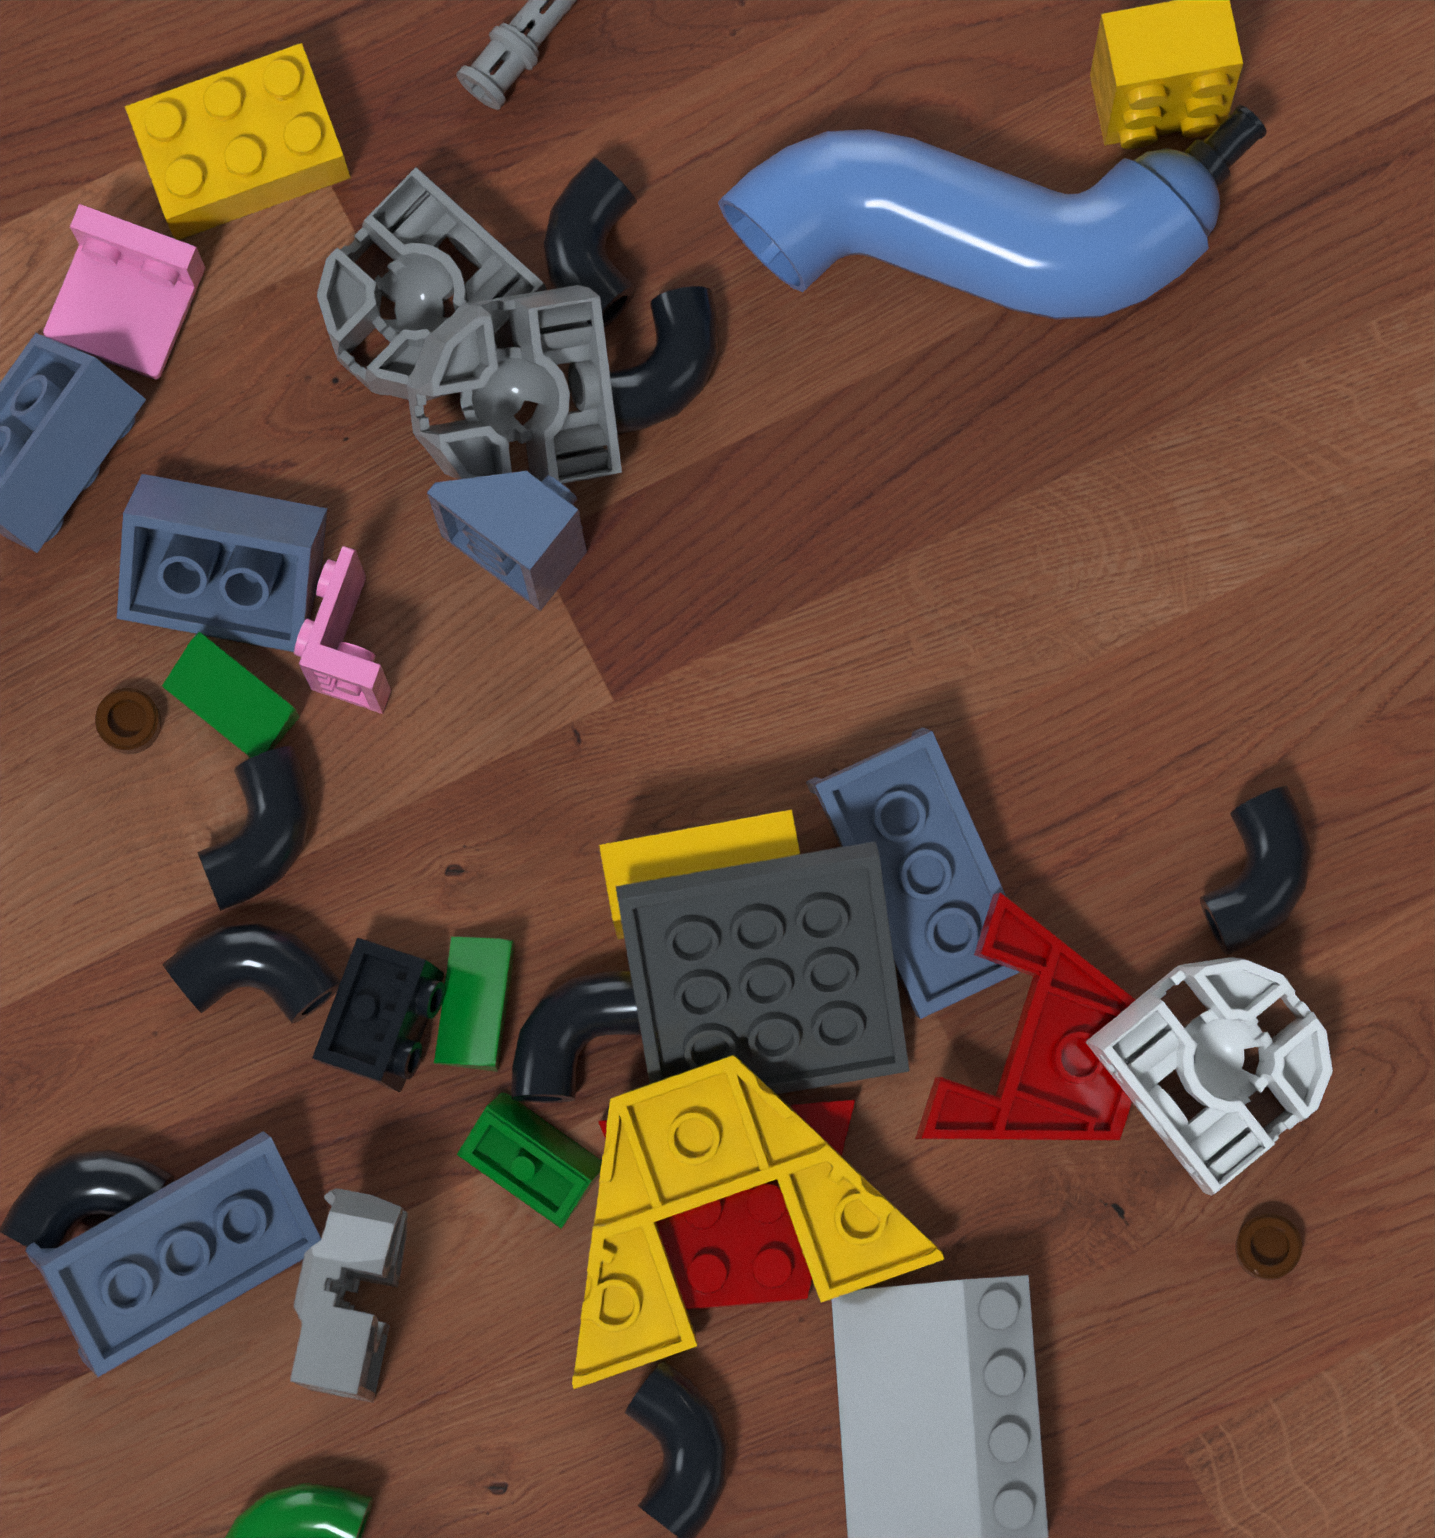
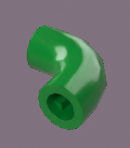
M300 1483L266 1493L235 1518L225 1538H362L371 1511L373 1497L343 1487Z

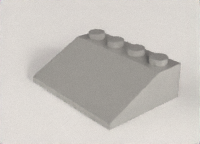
M1029 1275L963 1279L862 1289L831 1299L848 1538H1048Z

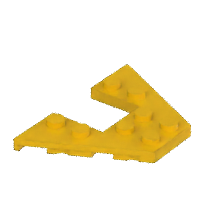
M735 1054L610 1098L598 1199L587 1267L586 1288L582 1304L575 1369L572 1378L573 1388L577 1389L698 1346L695 1332L656 1221L777 1179L821 1303L944 1260L943 1252Z

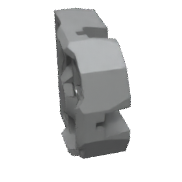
M415 167L364 219L362 228L354 235L355 240L348 247L345 245L341 250L337 247L326 258L317 298L338 362L371 392L409 400L407 392L408 377L416 366L424 341L430 333L450 318L444 317V301L454 295L453 305L456 311L466 303L546 291L547 288L535 274ZM446 237L468 261L479 268L465 284L461 270L452 258L436 248ZM373 243L394 260L387 265L389 271L382 278L378 275L375 280L355 264L359 257ZM382 296L395 303L396 319L381 318L380 306ZM509 310L492 311L490 314L492 316L496 349L512 347ZM376 328L391 343L365 369L355 362L350 353ZM445 395L434 396V397H433V396H426V401H429V400H432V399H435V398H438V397H442V396H445Z
M576 285L466 303L426 337L416 366L408 377L407 392L413 434L425 447L444 474L456 479H467L512 473L509 442L518 441L521 444L526 442L529 472L541 482L547 475L565 484L622 473L601 299L590 288ZM509 310L513 347L496 349L492 316L490 314L492 311ZM587 320H591L592 325L588 324ZM570 363L568 369L569 388L564 373L557 366L558 364ZM460 392V404L465 420L430 426L429 418L425 416L423 405H427L426 396L434 397ZM570 393L576 408L578 409L576 411L569 412ZM524 400L538 403L532 418L522 426L514 415L521 409Z
M335 1188L324 1196V1199L332 1207L329 1211L322 1239L304 1254L293 1305L302 1322V1328L290 1381L312 1391L374 1403L390 1326L384 1322H379V1318L373 1314L354 1311L355 1306L350 1305V1302L344 1301V1295L346 1291L358 1293L360 1281L398 1288L407 1237L408 1213L401 1206L373 1195Z

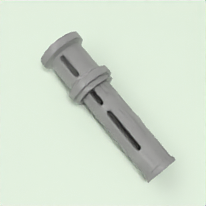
M528 0L509 24L502 23L491 30L489 33L491 41L470 67L464 65L456 73L459 82L483 104L496 110L500 109L506 102L504 93L524 69L532 70L535 67L539 57L537 48L577 0H555L544 14L540 12L550 0ZM529 28L530 32L525 36L523 32ZM500 61H504L494 75H490Z

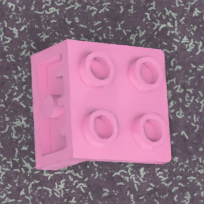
M79 204L70 225L79 246L43 333L45 337L100 360L152 379H159L205 271V265L197 247Z
M343 546L337 562L328 559L322 569L316 595L322 597L323 600L315 621L310 619L304 621L296 640L294 655L301 657L299 666L311 690L383 714L391 689L381 665L374 663L376 655L357 645L343 642L366 579L356 550Z

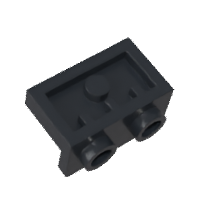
M357 938L312 1059L321 1064L378 1082L388 1089L401 1092L406 1079H411L420 1065L423 1051L420 1041L428 1019L434 1018L441 1008L445 994V986L442 982L444 972L425 959Z

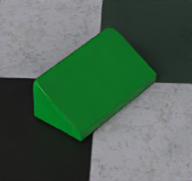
M199 631L189 642L162 685L167 692L250 758L273 750L300 718L297 710Z
M451 936L445 979V994L441 1008L434 1064L498 1072L515 952L513 940Z
M504 1092L500 1093L486 1106L457 1153L460 1158L560 1229L564 1227L599 1178L602 1163L601 1159L526 1106L511 1099V1096Z

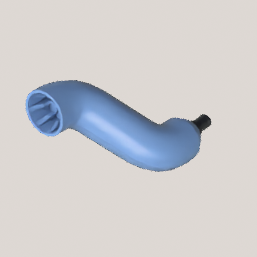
M1238 105L1234 109L1235 111L1204 141L1195 140L1184 152L1166 148L1146 152L1134 161L1123 158L1092 188L1078 194H1064L1050 190L914 138L870 129L826 131L785 147L749 171L719 200L718 204L723 216L747 248L779 279L801 292H804L840 258L849 255H863L1013 311L1056 320L1100 318L1141 303L1182 275L1209 249L1207 237L1216 226L1220 209L1218 187L1230 176L1229 168L1259 139H1262L1266 135L1267 130L1261 120L1250 109L1243 105Z

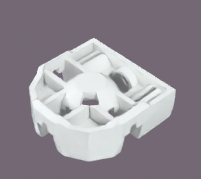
M1233 957L1178 965L1086 1041L1090 1049L1205 1194L1210 1196L1218 1192L1275 1145L1274 1142L1279 1139V1135L1286 1129L1290 1130L1298 1122L1304 1121L1318 1109L1333 1072L1327 1031L1314 1012H1311L1307 1005L1295 995L1296 991L1284 975L1246 959ZM1183 980L1208 1010L1193 1019L1185 1028L1167 1005L1160 1000L1167 994L1166 991L1173 985H1178ZM1281 998L1296 1019L1271 1039L1269 1033L1262 1032L1257 1025L1260 1021L1256 1017ZM1258 1047L1259 1064L1255 1075L1242 1069L1245 1060L1244 1049ZM1174 1069H1176L1186 1092L1201 1105L1207 1106L1190 1121L1187 1120L1184 1113L1166 1091L1157 1084ZM1267 1086L1285 1108V1111L1265 1128H1262L1245 1104L1250 1102L1248 1097L1256 1090L1261 1093Z

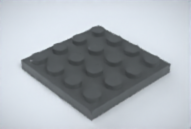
M876 841L615 886L650 1084L734 1054L776 1094L909 1072L886 899Z

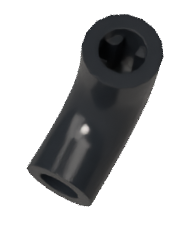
M593 158L571 179L551 208L543 247L549 278L555 289L576 285L590 288L600 296L604 327H606L627 307L636 292V286L609 259L605 244L607 235L614 224L637 203V200L609 168L598 159ZM587 320V323L592 325V321Z
M702 286L677 288L664 292L651 300L650 306L656 330V346L652 355L642 364L610 372L617 435L643 430L677 416L703 391L718 357V320L712 291L709 288Z
M284 746L261 753L235 767L234 772L246 799L248 812L245 824L238 834L227 841L197 852L220 911L250 900L280 881L304 849L312 811L305 774L292 746Z
M1281 786L1262 793L1241 804L1230 813L1244 841L1247 852L1245 867L1240 876L1234 881L1200 897V904L1207 923L1225 955H1229L1257 942L1285 922L1306 889L1311 848L1302 815L1287 786Z
M260 923L221 926L188 943L162 964L174 982L201 1013L227 993L241 987H253L263 990L270 996L291 1023L301 1021L325 1004L337 993L341 982L324 959L295 934Z
M607 971L572 978L539 1001L519 1031L512 1063L511 1099L531 1103L574 1101L576 1094V1064L578 1055L585 1044L596 1037L604 1035H641L630 971Z
M112 1150L71 1154L37 1173L14 1201L0 1227V1232L26 1247L35 1242L40 1248H58L65 1243L70 1232L79 1221L93 1215L112 1217L173 1183L174 1175L145 1160Z
M662 1361L643 1383L625 1410V1414L648 1430L658 1440L663 1452V1468L659 1477L638 1504V1507L677 1537L696 1538L710 1519L726 1486L728 1443L715 1407L691 1380L666 1361Z

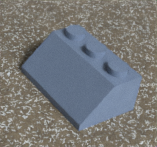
M38 333L34 334L0 382V534L36 553L39 552L45 542L51 540L58 533L63 523V516L80 492L87 489L94 482L99 473L100 464L116 441L123 438L131 430L136 419V413L146 401L143 396L96 357Z
M528 471L436 482L427 492L441 537L539 611L544 608L587 553L582 531L583 527L581 526L579 516L580 512L573 506L577 501V497L566 486L549 475L542 482Z
M142 474L123 512L117 619L195 634L199 631L206 636L294 652L299 631L304 621L311 618L323 562L327 508Z

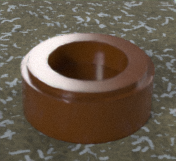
M121 688L109 693L100 702L95 715V724L98 734L107 746L119 753L135 754L146 750L156 741L161 730V715L156 704L146 693L134 688Z
M1262 1214L1249 1220L1239 1231L1235 1242L1236 1257L1240 1266L1252 1277L1260 1280H1276L1290 1273L1298 1264L1302 1254L1301 1236L1297 1228L1288 1219L1276 1214Z

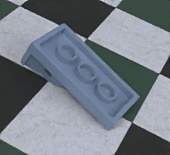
M925 728L917 729L912 732L911 738L823 779L814 777L806 781L809 791L817 795L840 847L876 841L880 857L895 970L918 1018L922 1019L1020 973L1014 969L974 955L993 894L1001 892L1004 896L1006 895L933 731Z
M263 1131L58 1248H40L33 1242L26 1247L25 1251L30 1261L40 1270L79 1346L77 1352L80 1358L99 1377L303 1260L305 1252L318 1243L321 1237L271 1136Z

